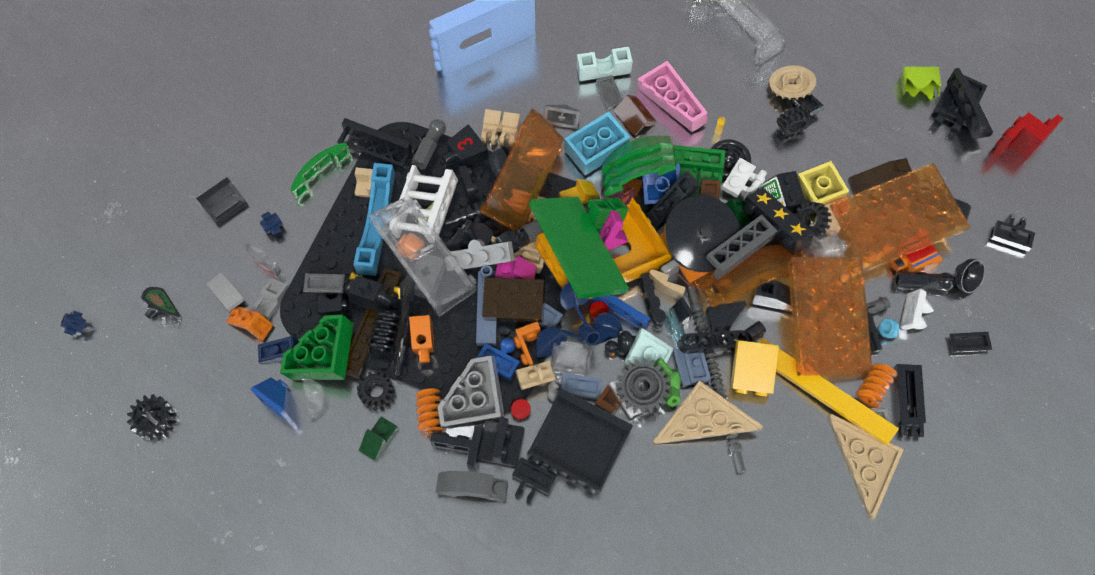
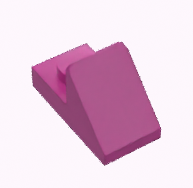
M611 210L599 233L608 251L628 242L624 231L621 230L623 221L619 213Z
M517 256L516 261L498 263L495 278L534 280L537 266Z

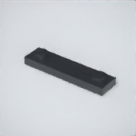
M685 171L645 215L650 219L656 232L665 224V220L672 208L682 200L690 197L700 186L690 171Z

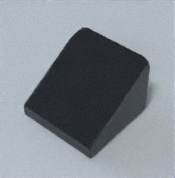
M683 297L669 310L678 326L690 321L693 313Z

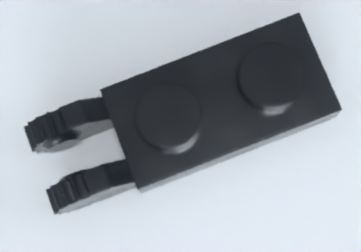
M648 273L642 274L638 281V286L653 327L661 328L666 321L665 312L660 309V299L655 295L653 280L650 279Z

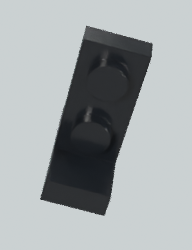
M475 424L472 440L463 435L452 437L446 432H437V434H431L430 442L435 447L469 452L467 467L468 469L476 470L484 428L482 425Z

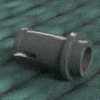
M881 296L879 300L864 304L863 308L864 311L868 310L866 314H874L882 310L887 311L890 308V302L887 297L883 298Z

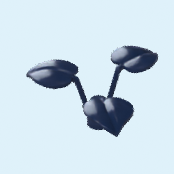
M567 282L560 292V303L565 309L575 307L583 322L579 327V335L566 330L560 331L556 326L547 327L537 337L536 356L540 358L560 350L567 342V337L564 334L577 338L579 341L584 340L588 345L607 341L618 336V333L623 331L621 323L612 313L605 312L595 318V324H589L578 305L585 304L589 298L578 299L570 282Z

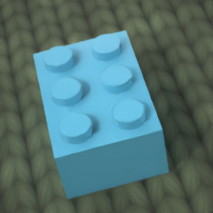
M607 112L564 138V150L583 174L587 175L600 167L613 151L630 142V136L611 113Z

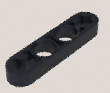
M743 330L687 333L678 340L677 347L685 354L735 350V339L737 337L739 340L750 342V337ZM701 338H705L709 342V347L701 343ZM718 338H724L726 345L720 344ZM684 341H686L687 343H693V344H691L690 346H688V344H685Z

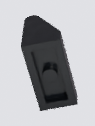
M228 177L196 198L216 225H219L248 204ZM234 193L240 201L215 217L210 208Z

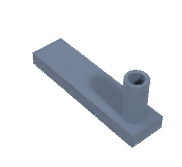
M488 265L483 266L478 271L477 346H484L485 343L490 346H496L497 321H485L482 317L485 278H495L496 271H492V268Z

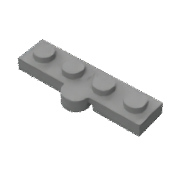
M476 239L469 243L468 249L443 253L446 272L515 261L512 241L485 246L482 240Z

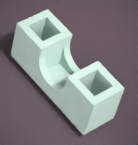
M629 47L612 49L611 55L604 59H597L594 52L577 54L576 67L579 80L585 81L610 75L630 74L633 61Z

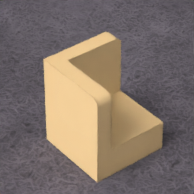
M356 168V196L370 197L373 169Z

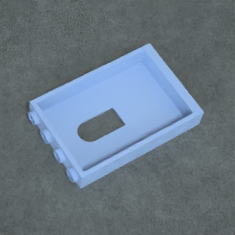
M475 0L429 21L430 29L428 32L432 38L430 43L434 50L432 54L436 60L434 65L437 71H441L443 76H447L535 35V0ZM490 28L491 37L465 49L460 48L461 43L465 39Z

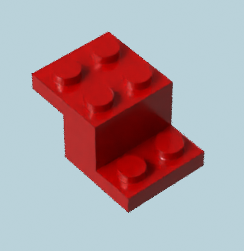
M1029 112L1024 117L1019 116L1012 124L1014 126L1009 127L1002 134L1003 137L996 142L995 146L997 148L993 154L1000 157L1008 147H1011L1025 159H1028L1064 118L1057 114L1052 120L1048 118L1043 123Z

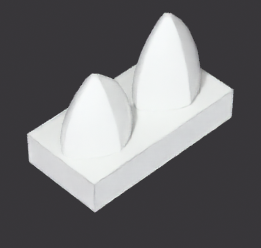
M919 289L907 294L900 328L909 330L927 327L921 315L922 313H931L934 310L927 299H925L926 291Z

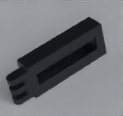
M896 364L893 369L898 373L897 377L894 378L897 425H901L902 436L907 437L909 429L910 437H915L917 429L918 437H924L926 415L922 365ZM908 406L915 407V418L912 417L913 410H908Z

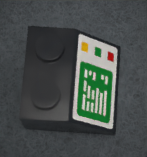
M796 171L777 174L766 180L757 189H766L790 212L796 211L798 207L802 208L801 204L806 203Z

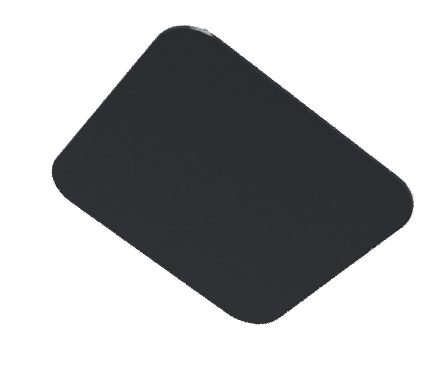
M395 122L378 129L381 132L410 142L412 153L403 169L393 166L396 176L376 276L357 274L353 265L356 249L359 247L363 236L370 197L355 195L357 184L355 170L356 168L373 169L374 163H388L362 153L360 154L282 298L280 318L290 336L296 337L299 341L305 333L318 326L321 320L318 314V293L303 292L305 273L344 274V281L347 282L351 273L355 272L356 275H362L363 278L378 282L383 269L387 268L402 273L403 276L400 283L409 275L405 283L403 318L400 323L401 337L405 328L403 320L409 293L407 284L409 277L413 274L416 260L409 262L399 256L398 249L396 248L398 242L403 235L412 234L424 242L423 249L426 250L424 254L444 259L443 253L453 252L446 250L444 244L450 240L458 229L455 224L446 227L445 222H443L436 245L429 244L423 235L415 232L401 231L399 238L395 239L388 230L389 222L393 218L405 186L407 174L413 165L411 163L422 139L426 137L429 131L428 128L410 122ZM445 134L440 136L426 169L417 167L420 174L424 176L441 178L444 176L446 169L453 170L458 182L444 220L451 218L454 212L460 215L459 209L463 208L464 213L468 212L467 205H470L471 210H473V202H477L478 207H481L480 200H484L487 205L488 198H491L493 202H495V197L497 196L499 199L506 198L502 197L488 173L486 159L469 166L473 174L471 178L472 183L476 182L479 192L476 193L475 198L468 199L458 170L459 165L455 161L447 166L442 159V156L449 152L447 141L452 138ZM367 142L364 149L372 147L371 143ZM386 148L377 149L376 152L377 154L383 155L388 153V150ZM396 154L392 157L394 160L401 162L404 155ZM527 164L535 178V184L533 188L529 186L523 192L543 198H559V192L576 186V181ZM419 182L416 191L436 194L440 185ZM413 198L410 207L427 209L434 201ZM588 203L583 204L587 213H589L590 208L587 206ZM503 207L501 212L497 208V214L495 215L489 211L490 218L486 219L485 214H481L482 222L491 219L492 229L499 230L501 232L500 235L510 230L514 231L533 221V218L519 214L506 207ZM407 214L404 223L417 225L420 223L422 216ZM459 246L455 251L464 250L468 248ZM544 262L541 272L535 274L534 280H544L546 284L545 303L563 314L564 317L567 309L560 303L562 288ZM497 264L488 265L492 268V271H496ZM483 266L446 272L445 268L433 301L413 296V302L409 304L408 315L410 317L429 315L433 322L434 352L430 353V363H418V354H415L412 350L409 329L406 342L408 347L405 363L402 367V376H394L395 366L392 358L394 348L386 349L387 352L371 348L364 368L374 372L378 371L380 374L383 372L391 379L419 390L438 389L440 392L435 394V396H440L444 399L457 378L466 369L470 360L477 358L483 346L476 345L478 271ZM344 293L345 299L348 302V310L345 311V317L354 323L351 337L352 342L366 308L349 303V296ZM332 295L329 299H335L337 295ZM400 299L392 303L388 311L401 315ZM562 318V319L560 320V322L556 325V327H557L558 329H559V327H560V324H561L563 318ZM497 321L496 346L492 347L500 351L502 339L507 337L513 339V337H516V329L532 324V322ZM539 324L541 332L545 328ZM537 339L530 342L524 341L533 365L543 363L547 357L538 358L536 356ZM426 340L421 341L420 344H424ZM389 341L388 343L393 346L394 341ZM515 346L514 351L507 353V355L520 361L517 370L528 367V365L524 366L520 355L523 354L521 348L517 349ZM516 372L511 380L498 374L504 415L511 413L510 404L514 399L524 398L527 400L533 389L531 387L521 390Z

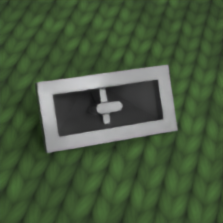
M566 104L545 105L543 123L578 129L581 111Z

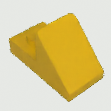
M577 179L575 187L559 192V198L579 197L582 204L588 203L590 199H600L593 183L582 179Z

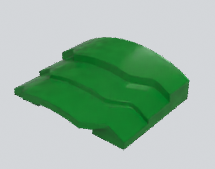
M659 135L642 137L630 141L613 151L602 163L605 196L607 197L622 191L623 184L634 178L656 172L660 176L676 170L675 148L671 137Z
M674 145L676 164L680 163V175L685 171H690L700 185L691 196L701 194L702 180L721 181L722 187L726 150Z

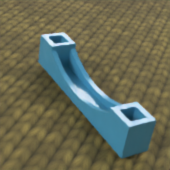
M374 163L366 224L361 242L356 249L353 264L357 274L372 276L377 274L396 176L393 165Z

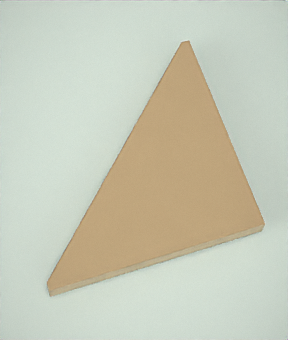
M699 381L655 437L653 443L662 444L759 431L763 429V425Z
M830 414V423L870 519L874 520L904 449L890 442L886 446L856 425Z

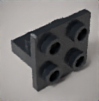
M500 417V422L486 420L478 460L516 467L519 461L525 428L509 424L508 418Z

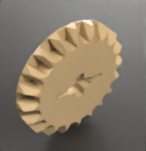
M791 65L779 68L769 79V88H771L772 93H775L776 96H781L782 99L786 97L789 100L791 98L796 100L799 97L805 98L806 95H810L814 91L816 86V77L813 72L802 66Z

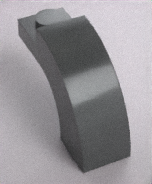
M445 471L438 473L435 493L450 497L473 496L504 502L508 481L494 478V475L478 472Z

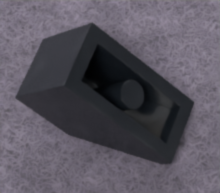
M746 301L707 306L705 316L709 332L730 331L744 311Z

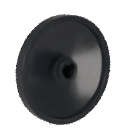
M695 195L682 200L669 212L664 224V242L671 257L682 267L694 272H711L716 270V268L706 258L707 254L739 232L740 227L736 216L724 202L707 195ZM730 244L729 251L737 252L739 245ZM716 254L714 256L720 264L725 261V255Z

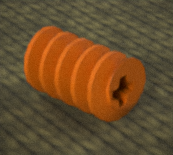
M874 364L864 383H862L861 389L857 391L860 401L868 407L878 408L880 405L877 402L881 403L883 401L882 396H886V390L890 389L889 384L894 382L893 378L897 377L898 373L888 365Z
M424 389L415 395L417 399L416 407H418L416 413L419 415L417 422L420 423L417 428L421 432L437 433L443 431L442 427H437L440 424V419H437L439 412L436 409H438L439 404L436 402L441 400L440 396H435V394L440 392L438 389Z

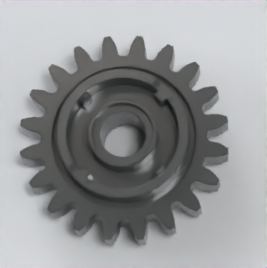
M646 358L643 359L642 364H639V361L636 359L635 366L627 363L629 370L622 368L621 372L624 376H617V379L622 382L616 384L617 388L622 389L617 392V396H624L621 398L620 403L628 402L626 409L633 406L634 414L638 409L641 410L642 415H644L645 409H648V412L652 414L653 407L659 411V403L666 405V401L663 398H670V394L666 391L672 389V386L666 385V383L671 381V378H664L667 370L660 372L661 364L654 367V360H652L648 365ZM646 382L649 385V389L641 391L638 388V384Z

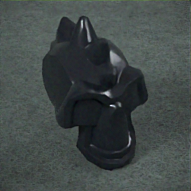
M476 216L473 221L467 219L461 227H458L456 233L444 244V248L449 251H455L459 246L468 248L469 243L476 239L482 240L485 246L493 245L491 243L492 236L498 237L501 232L492 229L491 219L482 222L480 216Z

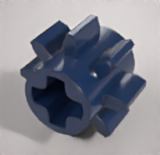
M268 211L261 215L263 220L259 223L266 234L271 232L275 235L281 231L279 226L283 225L276 212L271 215Z
M74 310L70 314L65 313L60 327L65 329L63 333L72 336L76 332L81 333L86 324V319L82 318L83 313Z

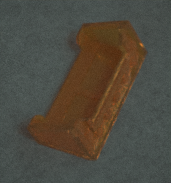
M534 109L530 110L520 125L517 137L497 179L488 193L485 203L482 204L479 210L480 213L512 230H516L531 222L529 216L532 210L529 203L532 199L538 198L556 156H559L564 148L562 146L564 138Z

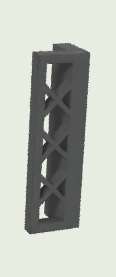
M760 215L707 254L706 258L716 268L713 276L717 280L721 279L769 243L777 233V230ZM760 222L767 230L764 232L756 231V225ZM742 235H752V241H742ZM729 245H739V251H729ZM716 254L725 255V261L720 264L714 256Z

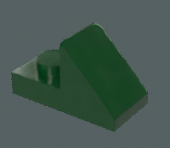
M381 416L371 431L369 429L366 430L358 451L376 462L398 430V426Z

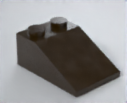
M907 158L889 161L849 177V182L860 211L911 201L919 191Z

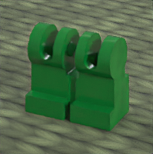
M606 198L605 200L590 199L587 205L590 208L588 215L598 233H600L611 210L617 211L623 222L629 210L619 198Z

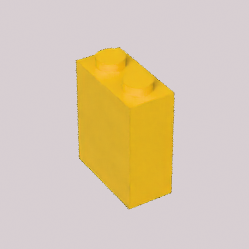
M736 340L731 388L735 389L736 393L747 394L748 390L755 391V395L767 396V393L773 394L779 346Z

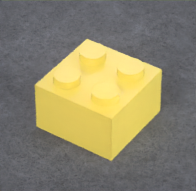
M832 161L798 174L806 202H817L826 205L838 199L846 198L849 193L847 186Z

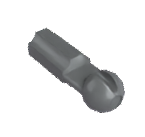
M435 119L430 122L429 131L426 137L422 139L411 162L416 167L426 169L440 136H443L446 132V125L442 120Z

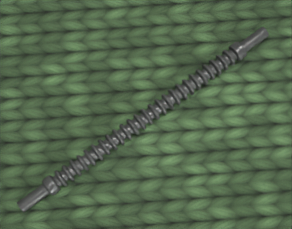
M689 286L688 292L692 303L690 308L694 313L693 317L696 318L694 320L697 323L696 327L699 328L697 332H707L709 328L706 327L707 322H704L706 317H703L705 313L702 312L703 306L699 303L695 286ZM701 338V343L709 347V342L705 338ZM705 352L706 362L709 364L710 377L713 380L711 382L714 385L713 390H716V393L726 399L728 396L724 394L726 390L723 389L725 385L722 384L723 379H720L722 375L719 374L720 369L717 368L719 364L716 363L717 358H714L716 353ZM729 434L726 436L729 439L727 443L730 444L729 451L733 454L738 473L746 472L741 455L742 446L738 444L740 439H737L738 434Z

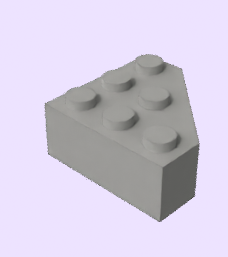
M494 356L474 358L467 364L466 369L457 378L446 397L438 405L441 427L505 417Z

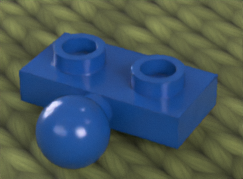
M508 337L501 340L500 351L485 343L477 358L494 356L498 374L511 380L520 365V361L507 355V353L513 352L516 346L515 341Z

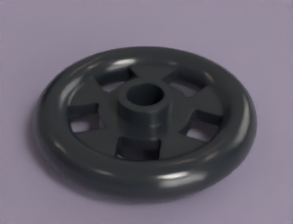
M725 139L711 147V149L720 150L723 147L727 148L724 168H732L733 170L739 158L751 164L749 150L739 141ZM735 149H738L741 152L739 156L734 151ZM724 171L723 178L727 179L731 172Z

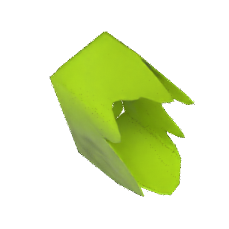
M904 67L900 76L903 95L908 91L912 97H915L922 91L927 95L928 99L932 100L934 88H936L937 94L940 97L939 89L942 85L939 67Z

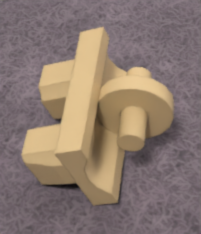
M550 361L515 371L521 390L556 380Z

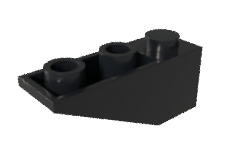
M758 278L754 287L752 304L810 315L812 296L779 281Z

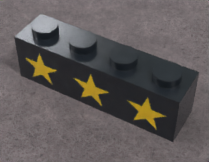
M761 188L746 196L743 210L754 220L762 215L777 230L773 238L782 244L792 255L811 246L814 232L766 189Z

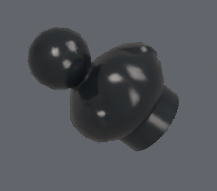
M621 331L618 333L617 343L613 340L606 342L605 350L611 356H614L617 351L620 355H627L636 336H632L629 331Z

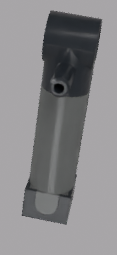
M534 220L514 231L510 230L501 234L495 239V242L498 244L512 241L513 253L515 254L521 248L535 242L537 235L543 233L538 221Z

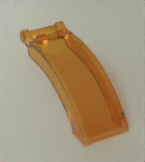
M771 245L759 249L721 279L717 280L713 276L714 270L704 278L696 279L695 286L707 297L709 305L716 307L725 300L729 304L733 303L750 290L775 279L792 276H802L807 279L822 269V267L805 249L792 255L783 245ZM712 283L719 291L717 295L713 294L708 287Z

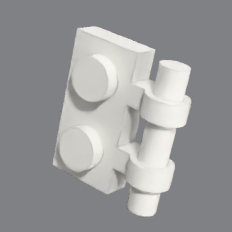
M739 158L721 189L736 198L741 192L745 195L743 198L745 201L747 195L757 191L759 186L763 185L767 172L760 170L759 174H755L753 172L756 166ZM748 180L753 182L750 187L745 186Z

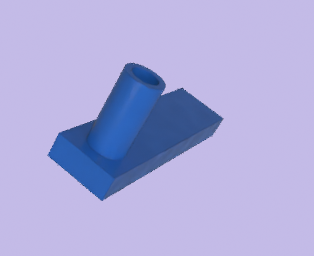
M616 296L593 297L597 302H604L610 310L640 329L646 330L649 326L650 318Z

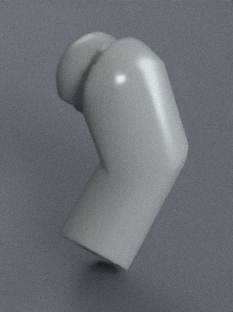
M557 379L548 384L547 396L553 403L561 387V382Z

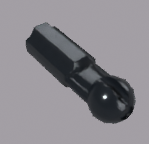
M897 272L895 274V287L897 289H940L948 291L955 285L954 276L947 272L941 274Z

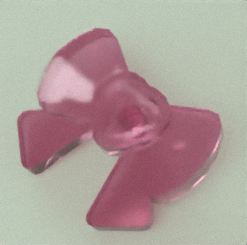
M627 183L623 184V190L627 186ZM631 188L625 194L622 190L607 197L619 198L627 206L631 198L635 197V190Z

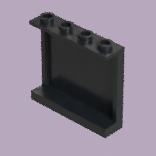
M560 388L526 456L529 457L530 462L538 466L541 463L548 467V471L556 475L560 473L566 476V481L574 485L577 483L583 485L585 491L591 494H595V492L600 493L633 425Z

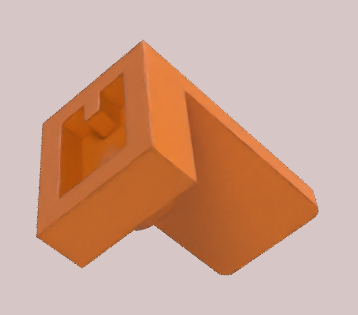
M238 306L230 312L226 320L228 324L246 329L262 341L274 325L259 312Z
M538 322L515 330L516 337H513L517 349L521 348L523 354L520 356L524 366H533L524 341L530 342L537 339L540 333Z

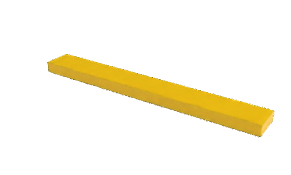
M763 337L758 342L764 344H772ZM778 349L776 372L887 446L898 431V427L781 349Z

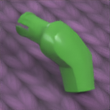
M660 357L654 361V367L661 364L660 372L667 370L664 378H671V381L666 383V385L672 386L671 390L666 391L670 394V398L664 397L669 406L673 407L681 401L679 392L681 377L676 369H671Z

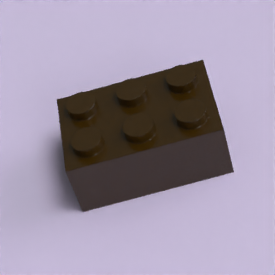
M485 278L483 319L485 321L544 323L546 286L544 280Z

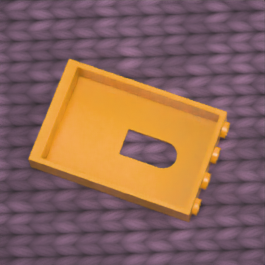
M633 197L622 201L629 210L621 230L624 231L628 239L631 251L613 259L626 283L640 278L642 274H649L651 269H660L669 263L672 258L665 243L659 236L660 234L656 232L650 219L645 216L640 205L636 203ZM541 233L537 235L534 246L561 288H563L569 280L545 234Z

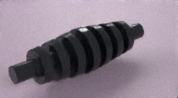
M497 196L495 197V202H493L491 198H488L487 205L484 200H480L481 207H478L477 202H473V210H471L470 205H467L468 212L464 213L463 208L459 209L460 215L454 212L451 218L444 220L446 227L454 224L457 227H461L460 222L463 221L465 223L467 219L473 221L476 216H480L483 221L481 214H485L486 219L490 218L489 211L493 215L497 214V208L500 212L503 211V206L500 205L502 199H499Z

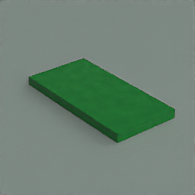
M579 197L531 200L529 206L578 299L624 294L629 290L627 283Z

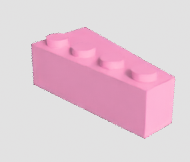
M668 61L637 79L638 90L691 132L707 123V111Z

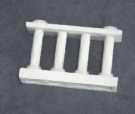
M412 165L410 172L407 174L406 183L393 218L389 222L388 230L395 239L399 238L401 231L423 234L429 244L436 245L458 182L453 170L446 169L444 176L440 178L421 175L417 167ZM419 182L440 185L436 194L416 191ZM413 198L434 201L433 207L430 210L413 208L410 205ZM407 214L429 217L427 224L424 226L404 223Z

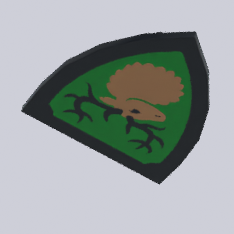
M149 287L142 292L141 299L145 301L142 303V308L148 310L145 313L147 318L151 319L158 311L168 316L181 318V315L163 288Z

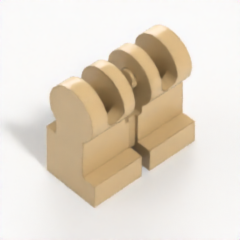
M485 109L481 141L487 144L488 138H491V145H496L498 140L497 134L501 132V136H499L500 146L504 147L505 142L509 140V146L515 147L521 123L520 114L504 112L502 119L501 111Z

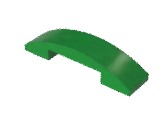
M346 143L337 144L321 151L301 168L290 189L294 199L298 200L310 189L308 182L333 161L338 165L351 154Z

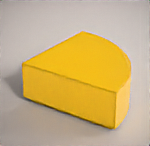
M718 117L714 134H722L725 123L724 117Z

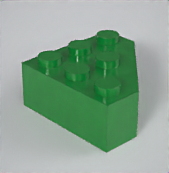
M325 315L319 321L320 324L305 333L292 350L289 348L283 354L280 373L291 380H345L354 323L343 315Z

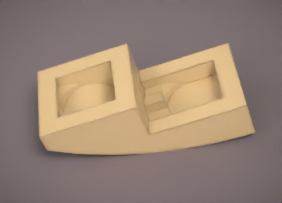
M650 270L649 277L653 280L658 290L676 300L683 297L685 287L667 282L669 274Z

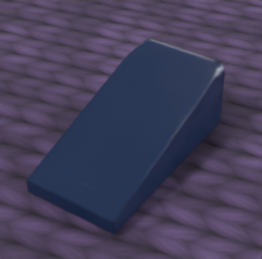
M289 336L258 344V363L282 361L283 354L289 348L292 350L299 343L298 339L294 336Z

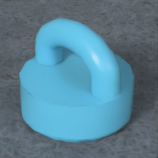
M889 318L881 321L879 333L883 337L890 339L898 337L900 327L897 321Z

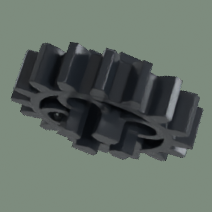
M152 394L149 399L144 395L143 401L137 399V405L130 406L133 411L127 413L131 418L127 423L131 426L130 430L136 432L137 436L141 437L143 435V437L149 439L151 434L154 438H157L158 432L165 433L164 427L170 428L168 421L173 420V417L169 414L173 413V410L169 407L170 403L165 401L163 397L159 396L157 398ZM143 408H146L151 413V416L158 421L156 426L150 421V417L142 411Z

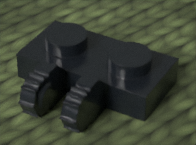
M1012 213L1008 216L1006 223L999 220L995 223L991 239L1028 252L1030 251L1035 232L1025 229L1027 218L1022 217L1018 222V227L1013 225L1015 214Z
M521 457L512 473V477L521 481L515 497L520 498L526 484L533 487L527 496L526 502L529 504L532 503L538 490L549 495L558 475Z

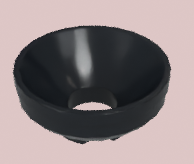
M971 258L959 264L955 269L954 276L957 287L965 293L976 291L985 276L984 263L978 259Z

